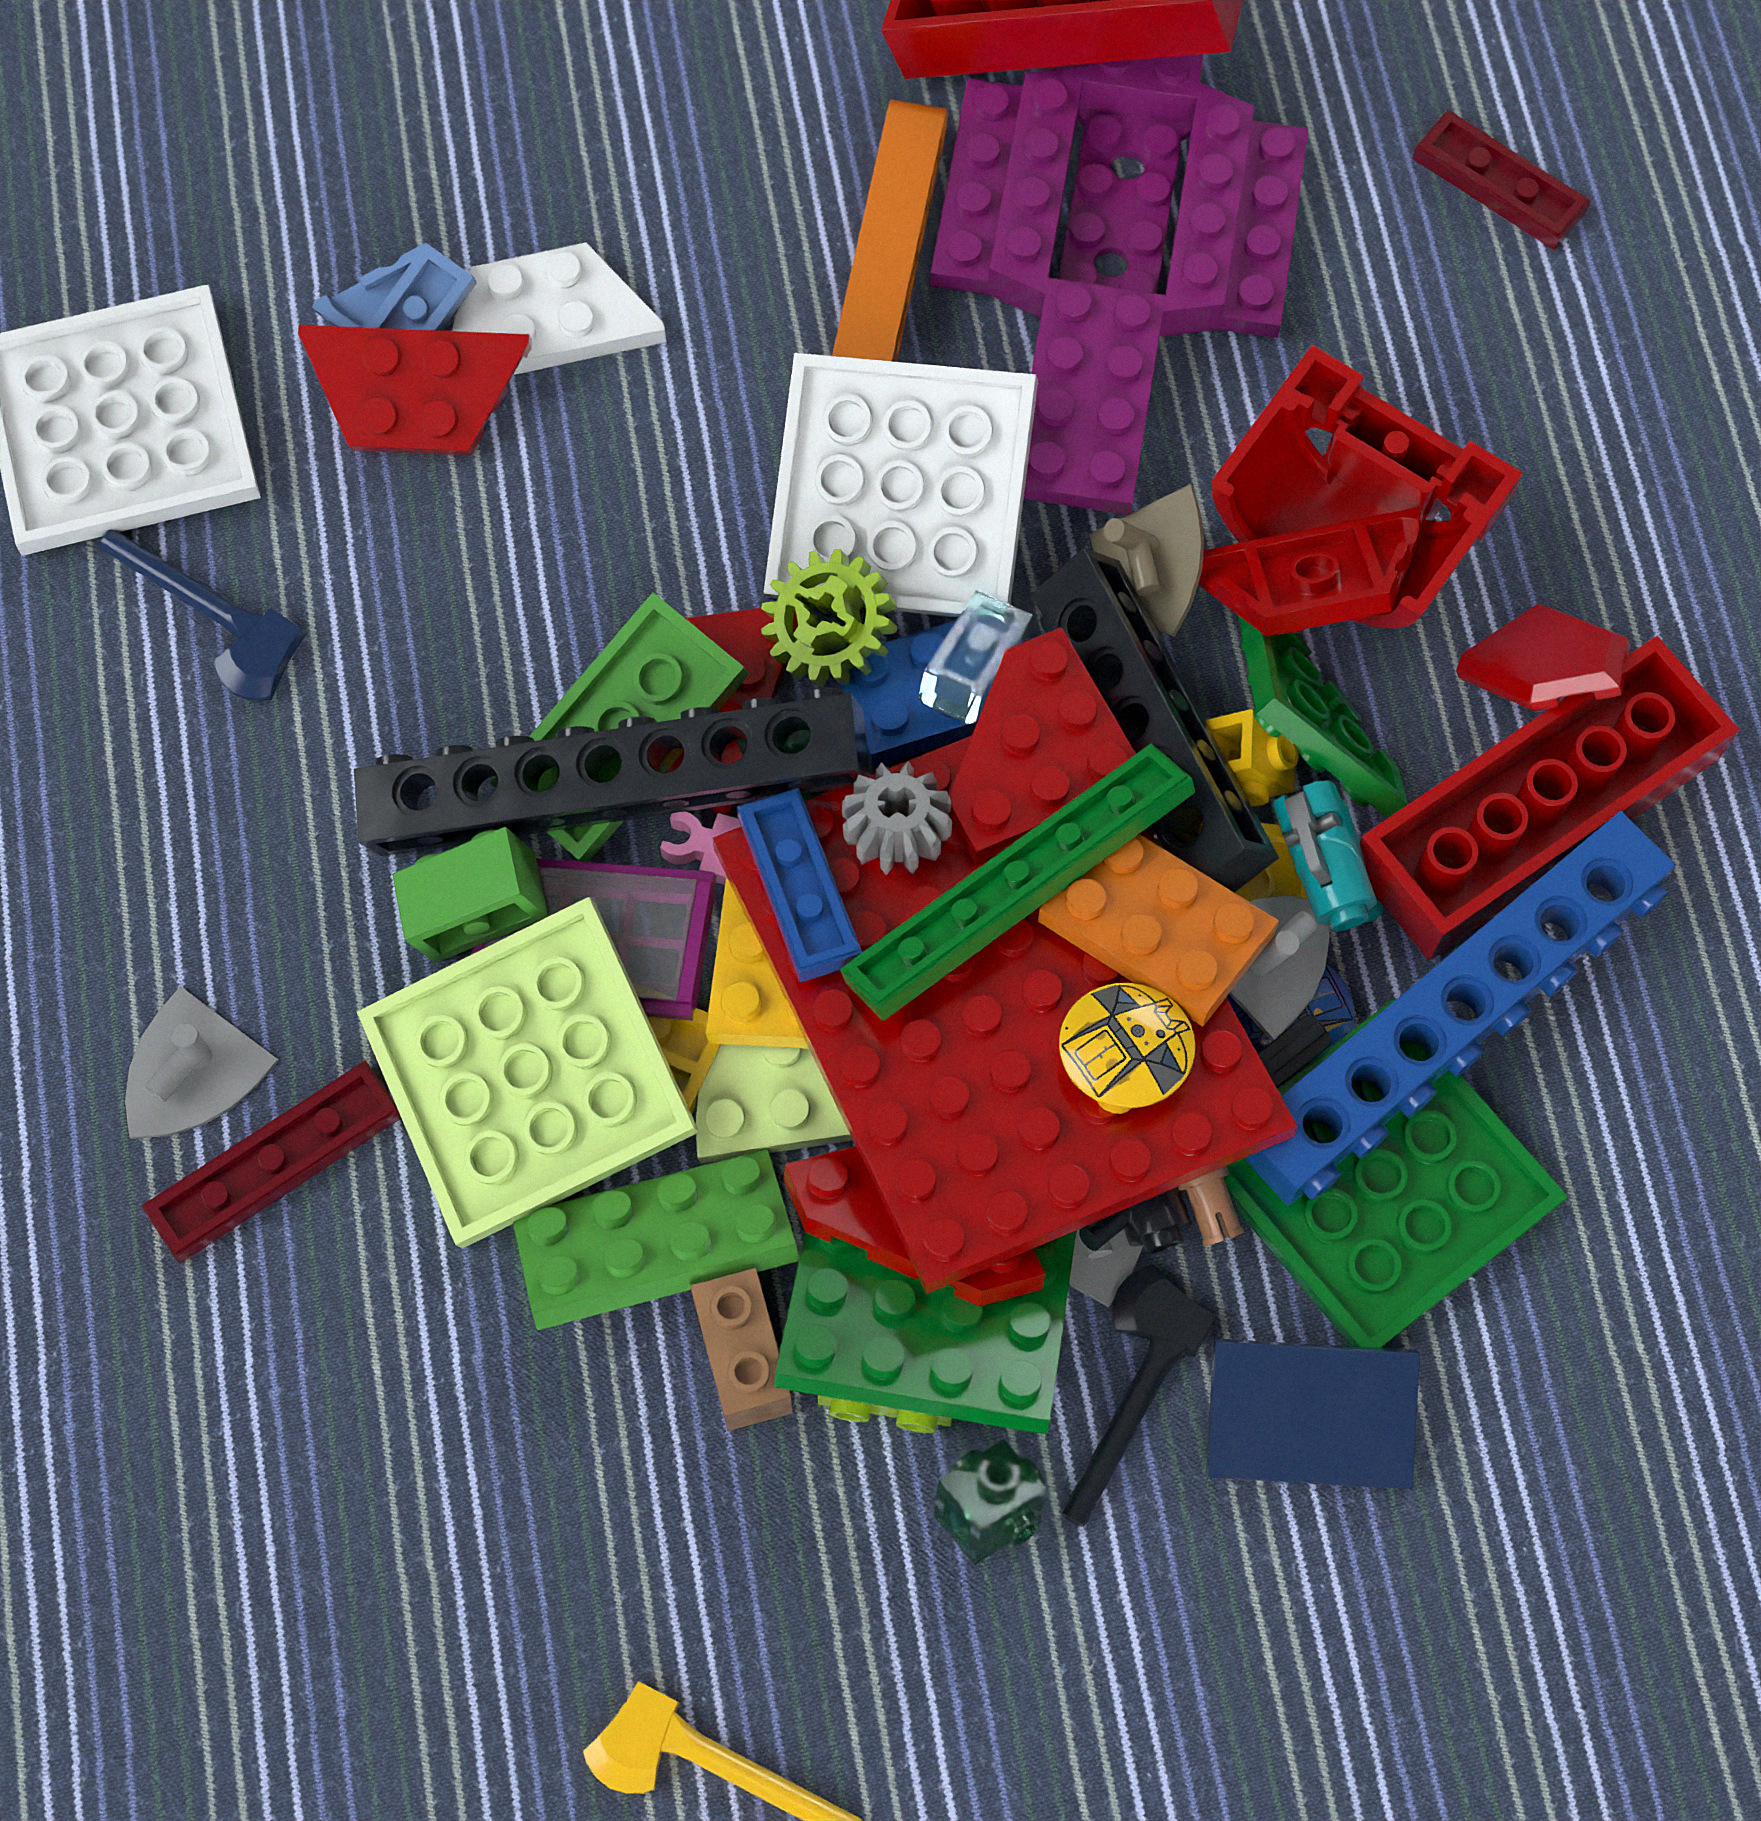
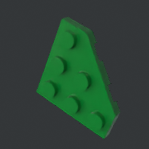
M1238 615L1243 639L1241 648L1245 653L1249 672L1247 681L1251 686L1255 705L1253 714L1260 726L1273 737L1278 738L1283 735L1296 745L1303 759L1317 772L1329 771L1341 781L1347 794L1360 806L1367 807L1370 804L1387 818L1404 808L1408 803L1399 768L1385 749H1379L1373 754L1374 749L1370 739L1358 726L1362 718L1336 683L1328 681L1322 686V676L1308 658L1313 652L1299 633H1282L1266 637Z

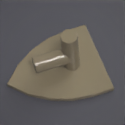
M1192 484L1131 513V515H1126L1120 519H1110L1104 527L1089 534L1093 551L1120 561L1156 630L1173 637L1176 636L1192 606L1202 573L1204 534L1201 512L1194 485Z

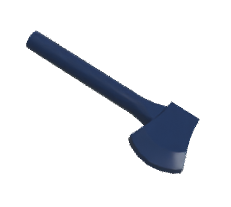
M107 531L101 539L100 549L222 625L238 639L214 660L215 670L223 685L232 694L246 700H272L286 666L306 636L302 628L271 608L264 615L239 608L118 531Z

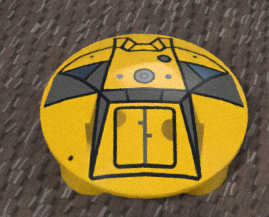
M1115 983L1102 986L1087 993L1073 1005L1062 1024L1059 1050L1063 1066L1074 1084L1086 1095L1098 1101L1104 1110L1122 1114L1132 1108L1157 1103L1170 1096L1181 1086L1193 1065L1195 1039L1188 1018L1171 998L1156 989L1141 984Z

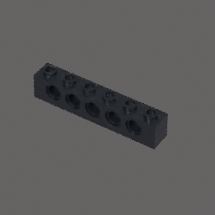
M1087 548L1081 549L1031 593L1043 615L1040 618L1041 626L1045 633L1063 628L1135 753L1137 754L1152 743L1192 778L1195 793L1146 829L1161 843L1163 849L1235 893L1279 859V856L1120 561ZM1203 821V827L1201 833L1199 834V828Z

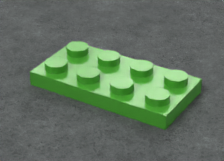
M652 592L529 737H532L534 741L557 738L559 730L574 726L591 727L595 729V732L617 729L618 723L621 720L632 717H651L656 719L657 722L680 719L682 711L697 707H710L719 710L750 673L738 661ZM679 748L669 751L661 761L660 772L665 773L682 754L684 749ZM613 758L602 766L599 772L600 783L611 781L618 775L622 766L621 758ZM559 767L550 768L542 774L538 782L539 792L547 791L557 783L560 774ZM497 776L489 782L496 789L498 786ZM623 821L549 831L547 833L578 860L589 862Z
M768 1149L550 1205L513 1222L531 1312L537 1331L691 1290V1285L756 1268L757 1272L799 1261L795 1238Z

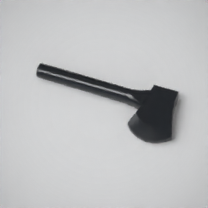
M1152 1264L1141 1267L1130 1274L1118 1287L1113 1301V1325L1115 1331L1149 1339L1150 1342L1138 1372L1060 1513L1066 1520L1079 1527H1085L1163 1380L1184 1355L1189 1354L1196 1357L1216 1318L1215 1314L1183 1294Z

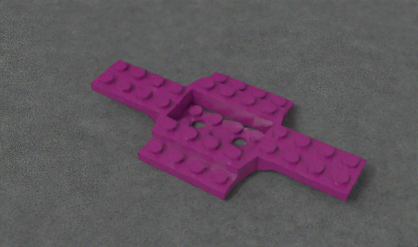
M1204 54L1085 64L1084 66L1025 72L1023 86L967 78L930 271V286L988 294L1041 319L1031 374H1036L1038 386L1023 499L1131 515L1159 337L1211 330H1226L1278 338L1309 129L1254 121L1253 105L1200 83ZM1078 118L1079 123L1084 127V134L1059 278L1055 279L1050 278ZM1190 137L1166 293L1161 295L1157 294L1180 144ZM1131 157L1141 163L1144 171L1137 178L1122 179L1113 173L1111 164L1118 158ZM1104 254H1116L1125 260L1128 268L1120 276L1107 277L1096 270L1094 262Z

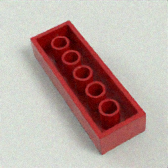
M890 0L881 32L904 79L1231 52L1243 0Z
M1655 636L1630 653L1626 662L1623 663L1624 685L1620 696L1597 700L1594 691L1567 696L1561 700L1560 707L1546 710L1361 837L1360 845L1363 851L1365 867L1374 894L1428 961L1501 912L1619 811H1622L1632 821L1721 758L1740 729L1658 636Z

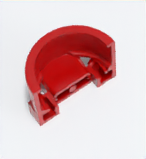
M1312 344L1212 479L1211 492L1214 504L1221 519L1239 543L1420 507L1423 533L1392 611L1353 621L1385 629H1399L1410 626L1422 617L1476 539L1482 540L1514 496L1523 472L1470 440L1464 449L1460 448L1362 388L1364 375ZM1318 428L1333 433L1323 456L1306 434L1308 429ZM1443 504L1450 510L1451 518L1449 521H1432Z

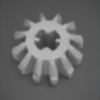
M907 761L901 768L900 773L891 774L890 770L881 762L876 769V780L858 774L857 780L854 782V794L845 795L842 803V816L846 819V822L843 824L844 839L848 845H857V857L860 859L861 864L879 857L880 869L883 870L885 875L893 868L894 862H903L905 867L914 874L919 864L918 856L936 861L941 853L940 841H947L948 837L951 836L952 819L948 815L951 812V799L947 791H937V779L934 777L933 772L914 778V768Z

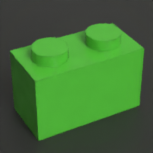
M506 827L499 830L481 832L475 835L470 842L443 853L426 855L418 859L415 865L392 874L404 940L434 963L548 917L535 852Z

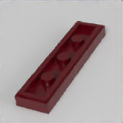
M364 1060L144 1203L141 1207L174 1258L181 1264L400 1120L401 1115L383 1084L367 1061Z

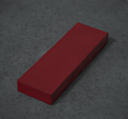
M1450 110L1443 114L1415 147L1412 159L1554 251L1584 216L1591 202L1590 199Z

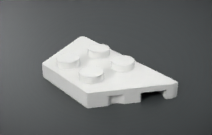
M587 243L471 267L469 274L474 276L477 284L459 307L452 331L529 334L532 339V348L528 356L522 358L513 375L666 342L663 322Z

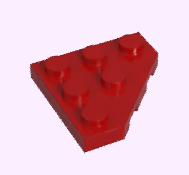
M1062 627L1005 650L950 791L951 812L948 815L952 819L957 832L975 863L1002 852L1136 754Z
M856 1146L785 1164L784 1182L806 1233L827 1242H831L832 1238L836 1237L868 1251L867 1259L917 1280L918 1275ZM1031 1249L949 1284V1286L955 1288L954 1296L977 1306H983L1041 1290L1043 1288L1045 1272L1034 1249Z

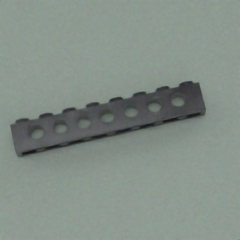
M821 688L807 692L805 700L781 703L776 698H756L742 704L743 709L719 713L715 708L697 707L682 711L680 719L657 722L656 719L651 717H632L621 720L618 723L617 729L595 732V729L591 727L574 726L559 730L557 738L534 741L532 737L508 736L498 739L496 747L473 750L470 746L450 745L438 748L435 751L434 757L414 760L413 757L402 754L381 756L375 759V766L354 769L358 843L379 856H387L461 845L470 842L475 835L481 832L499 830L503 827L508 828L516 836L752 802L799 788L801 794L853 787L858 774L870 778L864 711L851 693L844 694V691L838 688ZM798 730H809L811 732L810 741L805 749L796 754L784 753L785 742L792 733ZM738 739L747 740V749L741 759L730 764L722 763L723 751L729 743ZM684 749V759L681 765L670 773H661L660 764L663 757L671 750ZM613 758H621L622 766L618 775L611 781L600 783L599 772L602 766ZM559 767L560 774L557 783L551 789L539 792L538 782L542 774L550 768ZM497 776L498 786L494 794L486 800L478 801V790L481 784L486 779ZM436 785L437 794L433 803L423 810H418V799L421 793L428 787Z

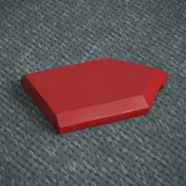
M1536 604L1461 655L1456 672L1458 678L1530 710L1540 711L1560 707V697L1593 691L1597 700L1620 696L1624 685L1622 668L1623 663L1626 662L1629 656L1630 643L1628 637L1551 607Z

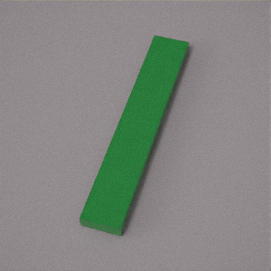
M1152 743L840 968L845 982L882 1021L886 1020L1193 795L1195 788L1192 778Z

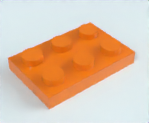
M1140 834L1045 902L1040 907L1038 922L1133 983L1151 987L1171 998L1188 1018L1202 1027L1275 935L1279 922L1276 918Z

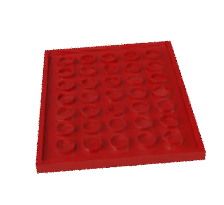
M972 736L908 760L914 768V778L933 772L934 777L937 779V791H947L949 795ZM906 762L888 769L891 774L900 773L901 768ZM876 773L870 775V778L876 780ZM853 786L832 790L804 801L861 951L864 952L996 855L975 863L952 822L951 836L948 837L947 841H940L941 853L936 861L918 856L919 864L914 874L905 867L903 862H894L893 868L885 875L883 870L880 869L879 857L861 864L860 859L857 857V845H848L843 836V824L846 822V819L842 816V803L845 795L854 794ZM742 827L712 838L718 860L763 949L764 956L796 1017L798 1027L926 1294L1295 1136L1297 1124L1227 998L1223 1000L1203 1027L1188 1018L1195 1039L1194 1060L1190 1073L1175 1092L1152 1105L1132 1108L1122 1114L1111 1113L1104 1110L1098 1101L1082 1092L1068 1076L1060 1056V1032L1066 1015L1084 995L1105 985L1133 982L1038 922L1040 907L886 1020L882 1021L847 985L840 970L801 983L799 982Z

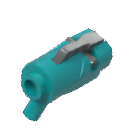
M1328 780L1316 781L1303 786L1304 791L1292 797L1283 795L1275 800L1273 808L1285 843L1289 847L1288 850L1295 870L1303 883L1317 923L1331 924L1332 930L1339 932L1376 920L1381 915L1383 906L1375 897L1349 808L1345 801L1340 798L1335 783Z

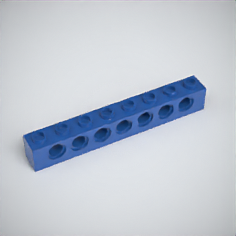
M1619 811L1282 1096V1099L1297 1124L1295 1136L1245 1157V1161L1288 1207L1304 1193L1312 1201L1318 1198L1341 1176V1173L1336 1168L1339 1163L1352 1152L1360 1159L1372 1152L1389 1135L1390 1132L1384 1127L1387 1122L1400 1111L1410 1118L1421 1110L1436 1095L1437 1090L1432 1086L1436 1080L1448 1070L1455 1077L1464 1073L1485 1052L1479 1045L1495 1030L1502 1037L1513 1031L1532 1011L1526 1003L1540 991H1543L1550 998L1562 989L1578 972L1572 964L1587 951L1594 958L1604 953L1623 934L1624 931L1618 925L1631 913L1634 912L1642 919L1654 910L1669 894L1662 885L1676 864L1622 811ZM1594 884L1605 888L1611 894L1613 901L1606 902L1595 898L1589 892L1587 885ZM1552 923L1559 926L1566 933L1568 940L1558 941L1550 938L1544 933L1541 924ZM1507 962L1514 965L1521 973L1522 979L1513 981L1502 977L1497 972L1494 963ZM1461 1001L1466 1003L1474 1011L1476 1019L1465 1021L1455 1017L1450 1012L1447 1002ZM1407 1040L1420 1043L1427 1050L1429 1060L1415 1061L1408 1058L1402 1052L1399 1043ZM1360 1080L1371 1082L1380 1090L1382 1100L1367 1102L1360 1099L1354 1093L1351 1083ZM1309 1121H1319L1326 1124L1332 1130L1335 1141L1326 1144L1314 1142L1304 1132L1303 1124Z

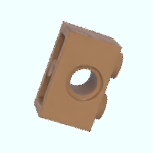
M756 1268L691 1285L693 1301L727 1430L731 1431L792 1414L789 1390L774 1388L779 1351Z

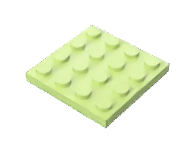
M590 897L357 1011L456 1246L465 1248L512 1225L516 1220L531 1215L541 1208L548 1207L699 1132L596 903Z

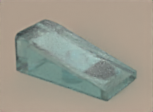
M976 590L925 669L919 700L923 704L970 725L975 724L981 714L1005 650L1019 644L1031 621L1032 614Z

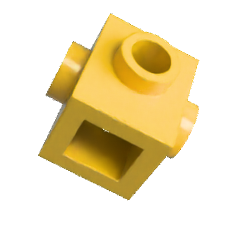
M1253 709L1205 720L1251 806L1264 805L1268 803L1269 797L1294 792L1295 767L1299 759L1298 748L1283 735L1276 738L1267 733L1255 719Z

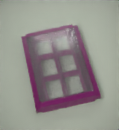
M536 858L548 917L590 897L596 903L646 1016L693 1021L716 893L715 873ZM533 924L473 947L472 954Z

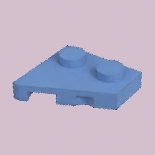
M424 243L401 255L394 265L378 267L359 277L360 283L331 298L325 295L317 299L312 308L334 326L443 331L475 287L477 281L474 276L427 243Z

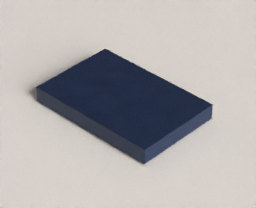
M1213 1338L1206 1465L1208 1478L1413 1489L1420 1353L1417 1350Z

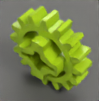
M834 549L829 562L826 563L824 558L814 550L809 552V567L801 569L796 563L791 561L787 564V568L792 578L787 583L774 579L770 583V586L779 594L777 602L762 603L761 610L773 618L774 622L761 628V632L770 642H778L773 646L770 654L781 664L788 662L786 670L800 680L809 673V679L814 684L824 687L829 673H832L833 677L840 684L847 685L850 678L849 669L857 667L866 675L872 672L870 664L866 659L871 653L886 657L889 651L879 641L881 634L896 633L897 626L890 619L884 617V614L897 608V603L889 594L881 593L887 587L888 582L878 571L870 574L871 565L864 558L857 556L849 564V557L841 549ZM865 602L866 618L864 624H862L859 610ZM816 609L823 614L828 612L831 615H837L846 625L842 627L835 622L821 621L813 610ZM796 612L798 627L793 633V616ZM844 649L838 653L832 654L833 651Z

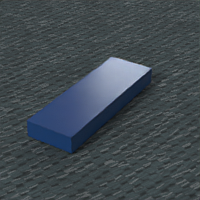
M799 788L737 806L738 819L799 982L839 971L840 968L860 955L862 951Z

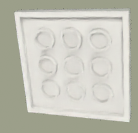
M208 284L0 333V471L15 545L22 556L102 537L109 530L122 532L261 498L216 307Z
M794 353L763 594L768 598L778 599L779 594L774 591L770 583L773 579L787 583L792 578L787 568L789 562L793 561L801 569L809 567V552L816 550L824 558L825 562L828 563L834 549H841L849 557V564L857 556H860L871 565L870 574L878 571L885 578L888 585L881 593L889 594L896 601L897 608L892 611L970 619L985 618L1008 622L1038 386L1036 374Z

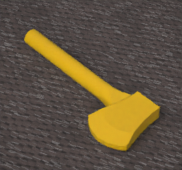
M639 1681L615 1718L583 1751L586 1763L595 1777L609 1789L622 1793L639 1794L655 1790L661 1754L665 1752L675 1754L699 1765L802 1821H862L861 1818L702 1735L676 1712L680 1704L679 1702Z

